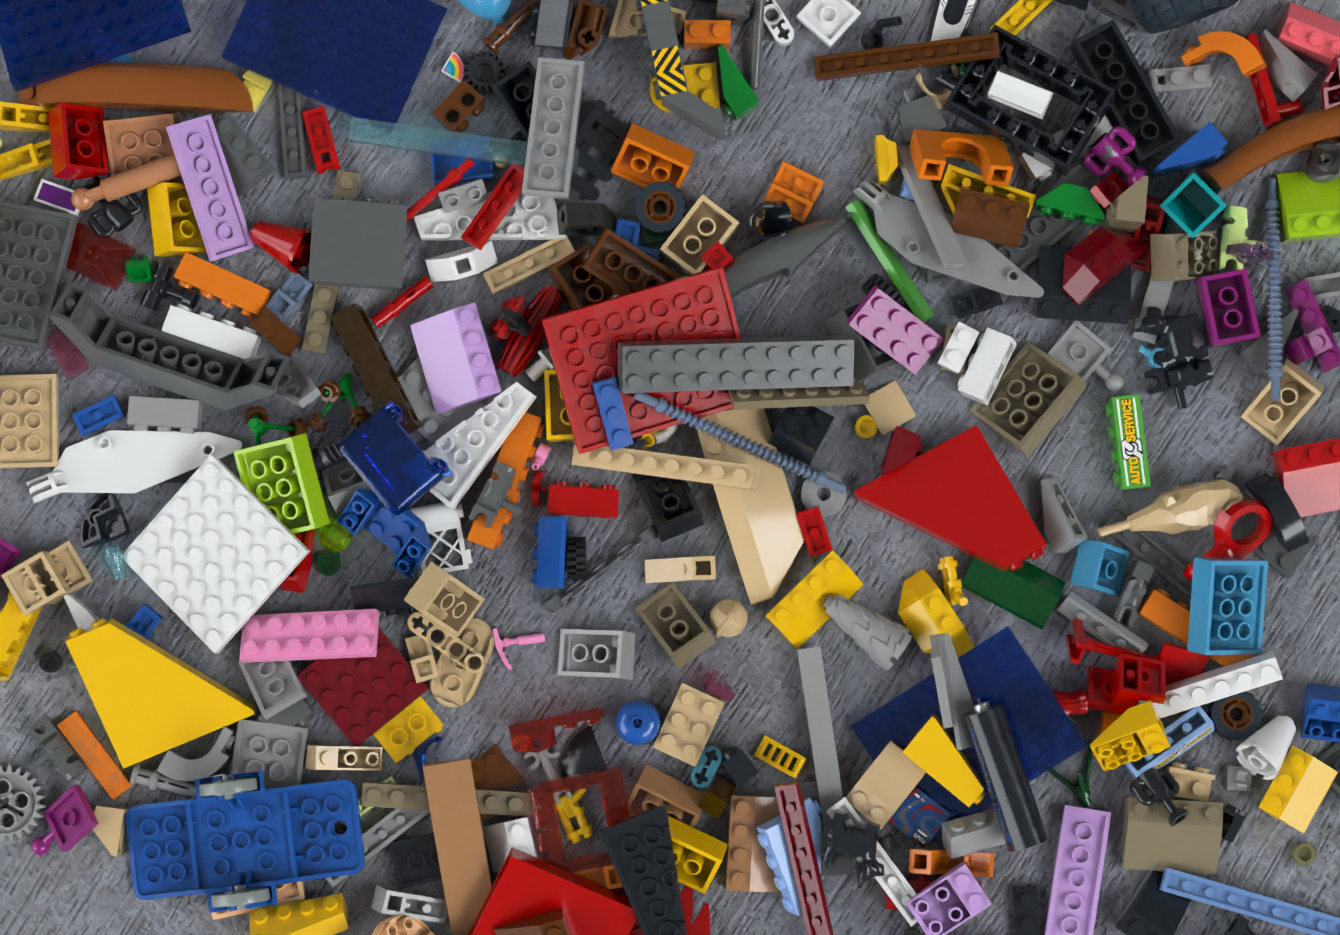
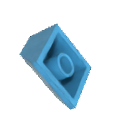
M1086 539L1077 549V558L1070 584L1119 597L1130 552L1104 542Z

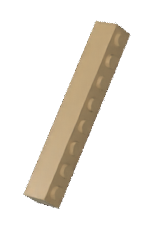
M575 442L571 465L750 490H758L761 467L755 465L619 448L611 451L609 446L579 454Z

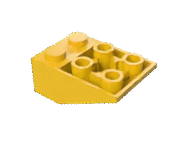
M1150 700L1128 708L1090 744V748L1103 771L1116 769L1120 765L1131 761H1138L1142 757L1153 753H1160L1164 749L1170 748V744L1163 723Z

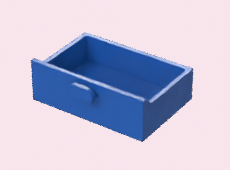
M489 136L429 143L435 186L447 176V172L453 167L457 168L469 157L475 162V165L462 175L463 178L460 181L451 185L459 186L481 178L483 181L495 180Z

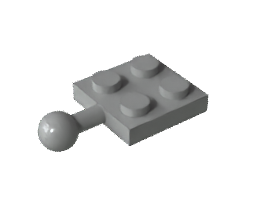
M1074 321L1047 353L1079 375L1083 382L1094 371L1105 380L1106 387L1111 391L1120 390L1124 384L1120 374L1110 373L1100 364L1112 349L1079 321Z

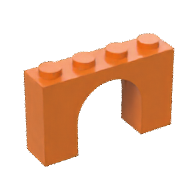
M921 129L913 130L909 151L918 179L941 181L946 164L945 158L955 157L975 164L981 170L986 185H1009L1014 166L1004 141L995 136Z

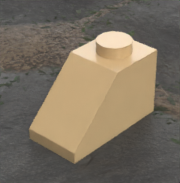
M102 804L96 805V808L92 811L99 824L93 828V831L112 856L122 855L126 830V813L129 808Z

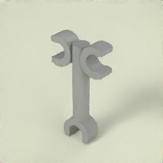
M552 740L546 742L544 747L536 752L526 753L524 758L526 760L531 757L536 759L535 763L529 766L531 770L538 769L542 764L555 790L554 800L560 805L562 804L559 798L561 793H567L570 799L573 797L571 791L563 787L549 760L557 759L560 756L558 751L553 754L549 753V748L555 745Z

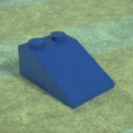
M1209 122L1160 163L1149 176L1156 178L1203 166L1206 162L1211 165L1226 152L1223 147L1228 142L1213 124Z

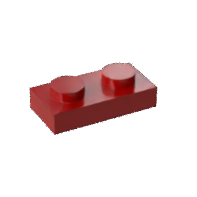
M819 505L797 511L796 515L810 557L832 551L833 547Z

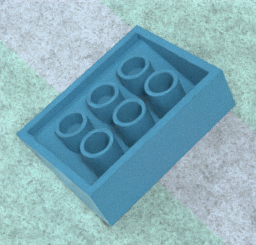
M1194 557L1187 651L1202 655L1261 654L1268 570L1267 560Z

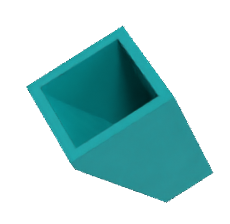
M1194 172L1160 205L1192 239L1227 206Z

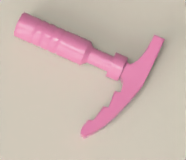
M493 628L496 649L504 665L509 670L512 669V666L509 664L508 659L505 658L503 646L509 647L512 644L526 645L545 642L544 633L522 635L513 639L507 637L501 640L498 629Z

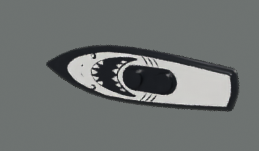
M936 0L926 42L965 37L963 34L968 31L981 0Z

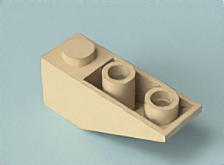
M715 556L645 560L646 583L716 580Z
M306 745L305 768L313 770L382 771L383 747Z

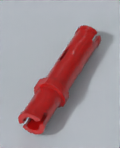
M424 276L393 301L386 302V306L370 318L378 329L381 328L382 325L394 316L396 318L400 316L399 313L434 288L433 284Z

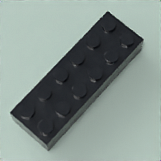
M1114 19L1072 42L1069 48L1082 72L1115 90V100L1106 114L1113 127L1122 126L1135 137L1136 147L1129 152V155L1137 166L1172 148L1181 141L1179 134ZM1120 137L1123 145L1125 147L1128 146V144Z

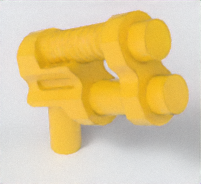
M953 556L940 558V564L937 565L938 569L942 572L945 598L951 605L960 604L965 606L968 603V599L962 595L961 579L958 580L955 568L958 566L957 560L954 561Z
M581 784L572 793L573 798L570 799L566 794L560 797L562 804L559 805L556 801L553 803V808L555 812H558L557 814L567 833V840H571L572 844L581 841L579 837L581 834H583L584 838L593 835L591 831L593 829L592 824H588L584 815L586 810L578 804V800L587 791ZM574 816L580 827L575 831L571 824L572 822H570V818Z

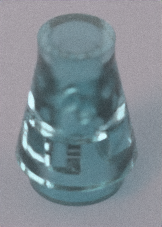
M120 545L103 549V556L101 557L109 569L113 580L127 577L124 549L121 550Z

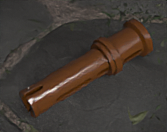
M526 0L503 24L498 23L495 26L496 29L487 38H482V42L491 52L497 54L498 49L507 40L510 41L512 39V33L531 16L532 5L536 3V0ZM528 8V10L517 21H515V19Z

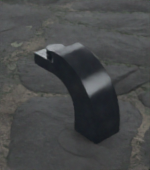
M1265 473L1246 483L1248 491L1271 513L1272 525L1277 541L1288 553L1309 543L1304 524L1294 503L1275 477L1271 478Z

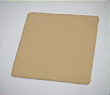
M896 381L870 394L869 403L865 404L883 435L916 416Z

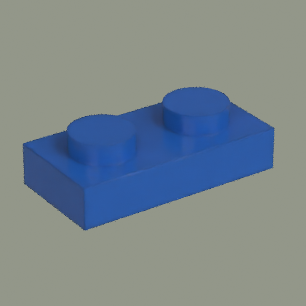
M115 395L72 415L83 437L126 417Z

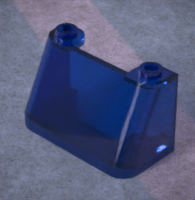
M391 400L339 443V450L386 508L394 515H401L452 472L443 459L436 457L428 459L399 424L403 421V411L400 406Z

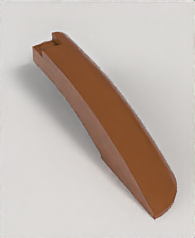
M107 61L23 62L19 65L15 80L19 82L18 104L54 108L60 102L102 109L164 113H226L227 111L228 113H253L252 98L246 85L235 74L218 67Z

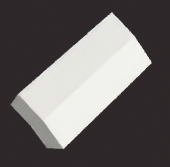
M997 71L988 92V98L1040 119H1043L1053 96L1051 91Z

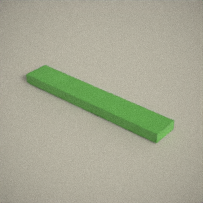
M857 200L847 205V211L853 214L852 219L912 313L923 322L935 316L891 246L877 234L875 221L863 202Z

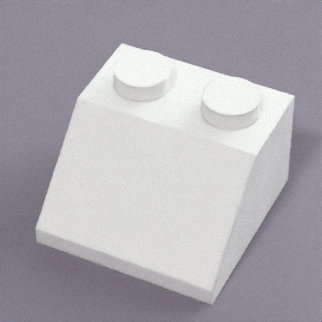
M529 816L483 826L493 873L500 871L511 847L538 858Z

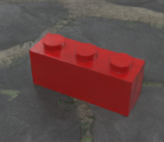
M555 481V485H549L548 514L618 519L620 491L615 489V485L602 484L601 488H592L590 483H578V487L568 486L569 482Z

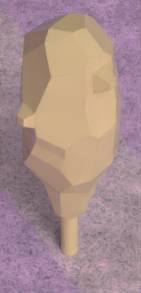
M1216 479L1196 482L1183 487L1177 485L1174 486L1173 490L1160 494L1148 507L1128 516L1125 521L1097 528L1100 537L1129 529L1131 532L1160 531L1174 535L1190 530H1199L1208 525H1214L1220 511H1226L1233 504L1242 501L1243 495L1237 486L1227 480Z

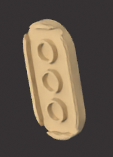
M472 617L458 638L482 654L486 659L487 665L495 644L493 630L484 620ZM459 643L452 644L450 653L455 657L460 656L463 653L462 645ZM468 649L466 656L471 654L472 651ZM441 652L436 663L440 677L430 679L432 694L444 706H462L473 698L484 670L478 674L470 673ZM466 656L460 660L463 664L465 663ZM479 657L476 659L470 658L469 662L472 663L470 668L473 670L476 667L480 668L481 664L479 662L481 659Z

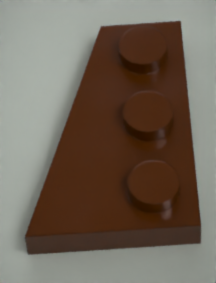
M496 744L471 762L475 786L478 789L500 790L524 781Z

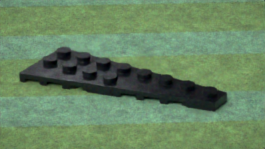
M665 803L601 829L600 835L644 935H687Z

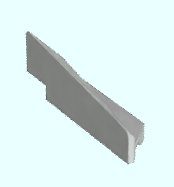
M949 633L930 635L932 647L931 660L943 727H954L957 750L973 747L963 715L973 711L974 704Z

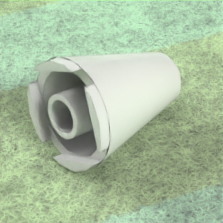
M1277 716L1239 744L1236 752H1239L1237 759L1241 765L1253 775L1257 773L1264 775L1262 779H1274L1281 769L1296 732L1294 721L1288 716Z

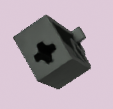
M565 202L557 212L559 235L600 236L604 228L615 232L617 218L613 211L602 203Z

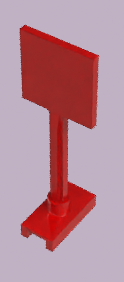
M1075 618L1072 621L1074 635L1067 633L1066 636L1069 661L1079 664L1084 651H1095L1118 657L1119 653L1166 661V685L1202 674L1209 659V655L1190 652L1185 647L1164 642L1159 656L1155 657L1094 641V638L1085 636L1083 620Z

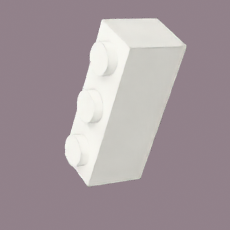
M987 327L985 333H982L978 339V348L975 354H972L969 358V367L965 375L963 374L959 379L958 391L963 396L988 406L1017 345L1015 340L1008 335Z

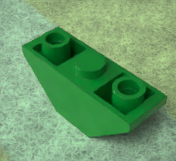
M1063 183L1036 200L1033 204V209H1037L1040 214L1061 215L1060 218L1073 221L1074 218L1081 219L1084 224L1096 226L1097 223L1101 224L1105 218L1103 211L1088 188Z

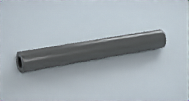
M753 0L748 85L751 89H759L765 0Z

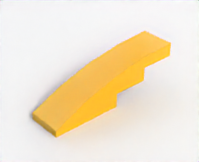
M50 139L37 144L30 143L0 154V180L51 167Z

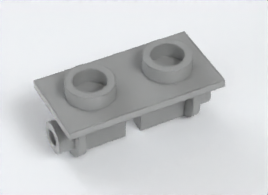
M482 178L438 192L445 214L488 199Z

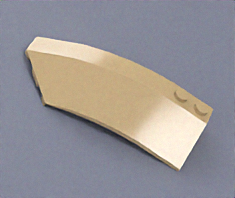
M765 408L732 409L703 417L704 421L709 419V423L715 422V426L720 424L722 429L726 427L727 431L733 430V434L739 433V437L744 435L746 440L750 438L751 442L757 441V445L763 444V448L768 446L770 451L774 449L775 453H777V448L768 444L772 432ZM699 428L697 432L705 459L761 467L758 490L721 485L713 486L751 605L772 599L792 566L799 549L802 548L805 542L783 468H779V464L773 465L772 461L768 463L766 458L762 460L761 456L755 457V453L749 454L748 450L744 452L742 447L737 449V445L731 446V442L726 444L725 440L720 441L718 436L713 438V434L707 435V431L702 433Z

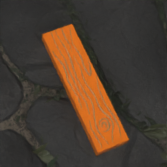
M75 711L57 725L112 800H115L133 786L78 711Z

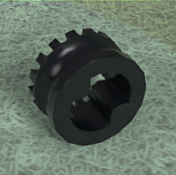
M46 652L39 660L41 669L48 673L57 672L63 663L62 657L56 652ZM48 656H54V662H56V666L52 669H49L47 667L48 663L45 662Z

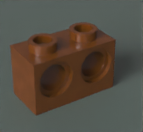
M463 79L432 114L440 124L455 136L458 132L461 134L469 126L468 121L473 116L477 117L485 108V99ZM467 96L475 99L474 103L470 106L462 103L463 99ZM451 113L459 115V119L454 123L447 121V117Z

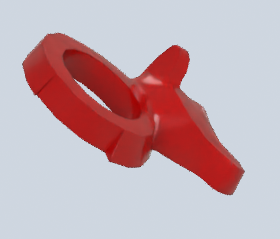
M1256 499L1243 500L1233 504L1226 511L1221 510L1214 523L1215 545L1202 557L1244 559L1269 535L1272 526L1271 513ZM1251 512L1258 513L1257 527L1248 537L1237 540L1231 538L1232 526L1240 516ZM1193 562L1187 565L1183 573L1191 582Z

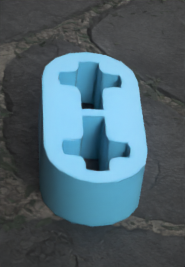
M711 745L704 748L696 767H694L691 773V781L698 788H705L710 784L721 762L722 753L716 746ZM713 749L716 751L715 755L718 759L716 761L712 760L710 765L707 766L705 765L707 761L705 753L706 751L711 752ZM703 767L707 768L705 776L708 780L698 784L695 774H700Z

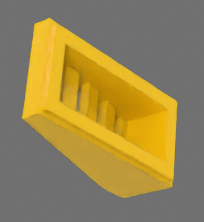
M764 735L754 754L755 757L795 779L806 760L804 756ZM768 743L772 744V747L768 755L765 757L762 754L765 751ZM778 747L781 750L776 760H770ZM785 752H787L789 756L784 765H779ZM793 757H796L797 761L792 770H788L787 768Z

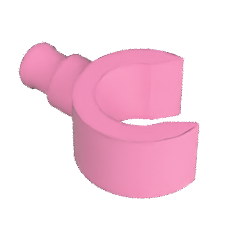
M543 443L539 445L531 466L533 470H538L540 466L545 465V460L552 447Z

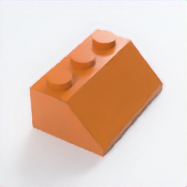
M632 123L610 172L642 187H647L650 183L661 181L670 183L679 189L690 168L695 151Z

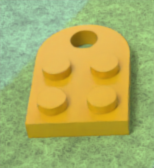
M716 62L683 65L688 91L714 109L720 108ZM652 78L650 83L652 102L661 111L673 113L662 106L661 99L656 100L653 82L657 81V78Z

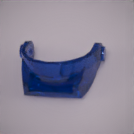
M439 735L432 737V739L412 752L420 780H425L423 765L426 764V751L431 744L442 740V737Z

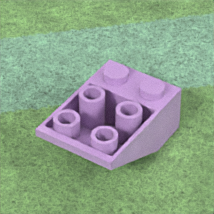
M963 861L908 900L906 905L926 935H946L992 905V903Z

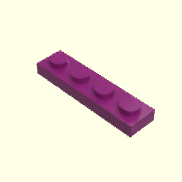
M1307 279L1284 289L1292 308H1296L1299 311L1297 318L1305 335L1325 326L1335 344V347L1316 355L1323 373L1340 366V348Z

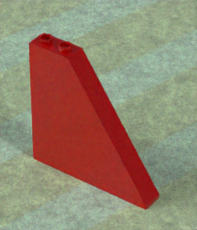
M977 425L854 491V497L857 501L1004 572L1009 569L1011 571L1019 569L1024 565L1023 561L1029 558L1035 560L1044 554L1043 551L1046 550V542Z
M511 847L467 935H495V928L559 909L564 911L571 935H632L631 930L633 926L638 925L639 922L627 896Z

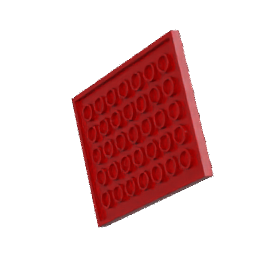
M722 266L541 319L579 454L609 446L592 382L615 376L618 384V342L741 338ZM729 390L646 393L657 399L663 398L667 400L668 404L672 402L673 406L678 405L680 410L684 408L685 412L691 411V415L696 413L698 418L733 408L728 397ZM620 391L632 438L683 423V420L678 422L676 417L671 419V415L665 416V412L658 413L654 410V407L634 399L635 393H622Z

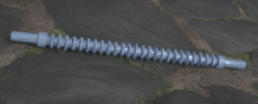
M1269 178L1267 179L1268 200L1265 202V209L1267 210L1265 215L1268 216L1265 219L1268 222L1266 224L1268 229L1266 231L1268 235L1266 240L1269 241L1266 243V246L1269 247L1266 250V253L1269 254L1266 256V259L1269 260L1266 262V265L1269 266L1266 269L1269 272L1266 277L1269 279L1267 280L1269 285L1267 290L1270 291L1267 293V297L1270 298L1267 300V303L1270 304L1267 306V309L1270 310L1267 313L1270 316L1267 319L1270 323L1267 325V328L1270 329L1267 333L1270 335L1268 337L1270 342L1268 347L1271 348L1268 350V354H1271L1268 357V360L1271 361L1268 363V366L1271 367L1268 369V377L1271 378V400L1280 401V378L1283 377V369L1280 368L1283 365L1280 362L1283 359L1280 356L1282 344L1279 343L1282 340V337L1279 336L1282 334V331L1279 330L1282 328V325L1279 324L1282 321L1279 317L1282 315V312L1279 311L1282 307L1279 305L1281 303L1279 298L1281 293L1278 292L1281 290V287L1278 286L1281 283V280L1278 279L1281 277V274L1278 273L1281 271V268L1278 267L1281 264L1278 261L1281 258L1278 254L1281 250L1278 248L1280 243L1277 242L1280 240V236H1278L1280 230L1277 229L1280 227V224L1277 223L1280 221V218L1277 217L1280 215V212L1277 211L1280 209V202L1277 200V179Z
M635 393L634 399L654 407V410L658 413L665 412V416L671 415V419L676 417L678 422L683 420V424L689 423V427L695 426L696 430L700 428L702 433L707 431V435L713 434V438L718 436L719 440L722 441L724 439L726 444L731 442V446L737 445V449L742 447L744 452L748 450L749 454L755 453V457L761 456L762 460L766 458L768 463L772 461L773 465L779 464V468L784 466L786 471L790 469L791 473L796 472V475H802L803 479L808 477L809 481L814 480V484L818 486L825 485L842 494L846 490L847 485L828 477L825 472L821 470L817 472L816 468L810 469V465L805 467L804 463L799 464V461H793L792 457L787 459L786 454L781 456V453H775L774 449L770 451L768 446L763 448V444L757 445V441L751 442L750 438L746 440L744 435L739 437V433L733 434V430L727 431L726 427L722 429L720 424L715 426V422L709 423V419L704 421L702 416L698 418L696 413L691 415V411L685 412L684 408L680 410L679 406L676 405L674 407L672 402L668 404L667 400L663 398L657 399L646 393Z

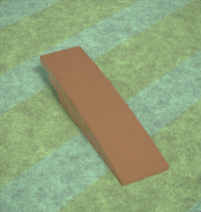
M470 757L423 765L452 935L468 934L492 887L479 801Z

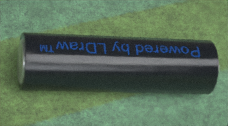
M989 701L973 706L974 710L964 714L963 718L1008 851H1019L1036 846L1046 841L1048 836L1003 703L990 705Z

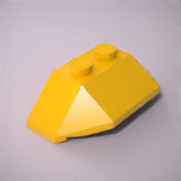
M948 164L941 184V189L952 215H954L961 186L1027 201L1030 203L1027 218L1036 198L1034 194L1009 185H986L983 176Z
M924 569L903 582L898 614L906 627L914 633L912 636L923 653L931 654L930 635L949 633L957 658L974 648L965 627L939 587Z

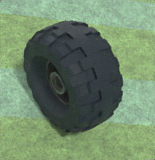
M1131 0V4L1138 24L1142 25L1147 33L1154 34L1211 16L1235 5L1239 0Z

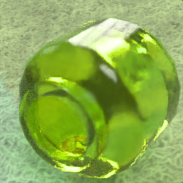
M337 519L330 520V524L320 527L317 534L321 535L319 544L334 553L344 552L353 538L351 533L337 522Z

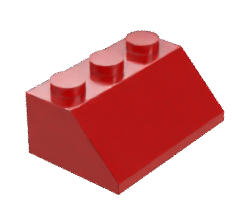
M60 102L49 111L53 177L79 180L107 175L109 171L103 125V109Z

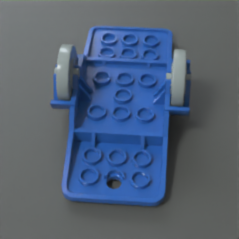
M263 771L195 779L197 798L137 805L131 807L126 813L133 891L136 897L141 900L208 894L209 913L278 905L276 885L352 875L360 872L365 866L357 788L348 779L265 789ZM344 821L347 824V831L344 834H338L335 831L336 822Z

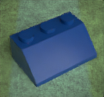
M539 517V523L535 522L534 536H538V546H534L533 560H537V569L532 571V583H536V588L565 589L567 517Z

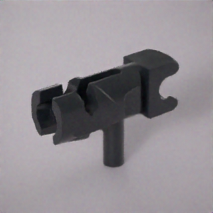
M1209 359L1195 362L1196 369H1193L1190 363H1184L1144 372L1145 378L1153 377L1157 381L1156 387L1149 389L1148 394L1153 395L1174 389L1178 410L1188 408L1184 395L1186 386L1193 385L1196 387L1200 383L1213 378Z

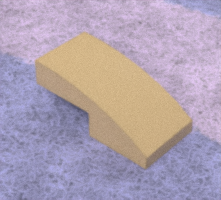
M418 635L406 638L405 642L416 683L440 677L432 645Z

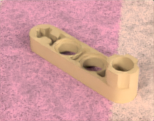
M416 612L409 616L407 625L413 633L468 672L478 674L485 669V657L421 612ZM423 617L422 623L429 627L430 622L434 625L428 630L426 637L422 635L425 632L423 628H414L415 623L412 621L414 618L419 619ZM436 629L444 633V639L440 643H435L431 639V633ZM454 643H459L463 647V653L458 657L450 653V647ZM468 649L472 651L471 654L466 656ZM466 656L465 663L463 664L460 660ZM479 657L481 659L479 662L481 667H476L474 670L471 669L472 663L469 662V659Z

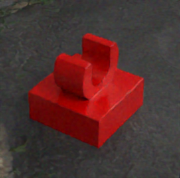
M719 242L715 243L700 256V259L709 269L722 266L724 269L733 262V257Z

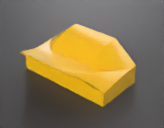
M876 135L874 144L877 183L879 185H887L894 175L895 169L898 167L897 144L888 140L884 135Z

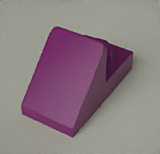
M1322 326L1284 345L1283 348L1289 360L1298 365L1335 347V344L1327 328Z

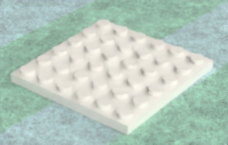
M211 454L120 557L216 654L225 647L306 557L310 550L215 455Z

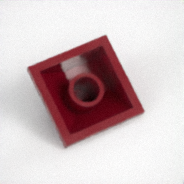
M896 426L892 430L879 474L885 475L915 458V455L920 456L923 443L920 442L921 436Z

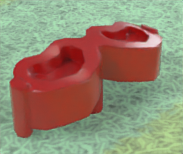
M536 471L532 484V506L542 507L539 502V491L546 492L547 487L540 486V483L547 471Z

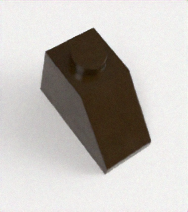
M716 772L697 807L718 819L736 789V784Z

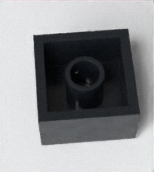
M814 406L787 407L768 444L809 465L834 417Z

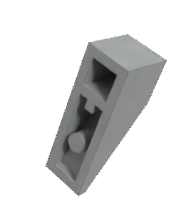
M1265 30L1257 39L1262 56L1267 64V72L1276 88L1294 102L1318 74Z
M1044 478L1041 480L1044 532L1050 548L1055 553H1068L1088 539L1058 480Z
M376 885L371 905L372 909L382 914H402L413 919L446 923L448 911L445 899Z

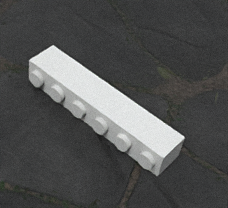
M1271 651L1166 685V699L1164 703L1152 702L1159 717L1163 718L1282 680L1283 677L1274 652ZM1139 700V704L1148 702V701Z

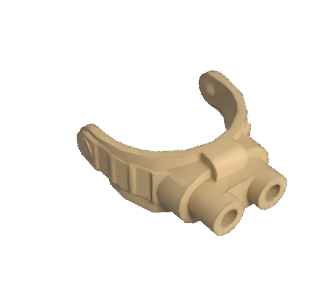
M954 64L951 66L952 76L958 79V68ZM920 72L917 73L916 80L919 87L931 98L937 110L942 109V105L946 106V100L952 91L945 89L940 93H931L923 84Z

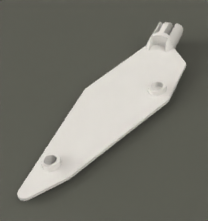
M109 430L65 448L58 461V467H55L52 472L27 481L26 484L28 487H31L29 492L33 496L34 503L60 493L134 494L199 468L211 454L221 459L233 454V451L242 449L243 445L239 440L211 432L187 434L176 431ZM207 448H212L210 454H205Z

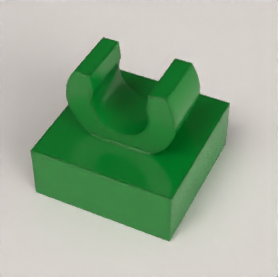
M132 256L131 261H126L125 269L130 283L153 282V277H151L153 271L148 256H144V260H136V257Z

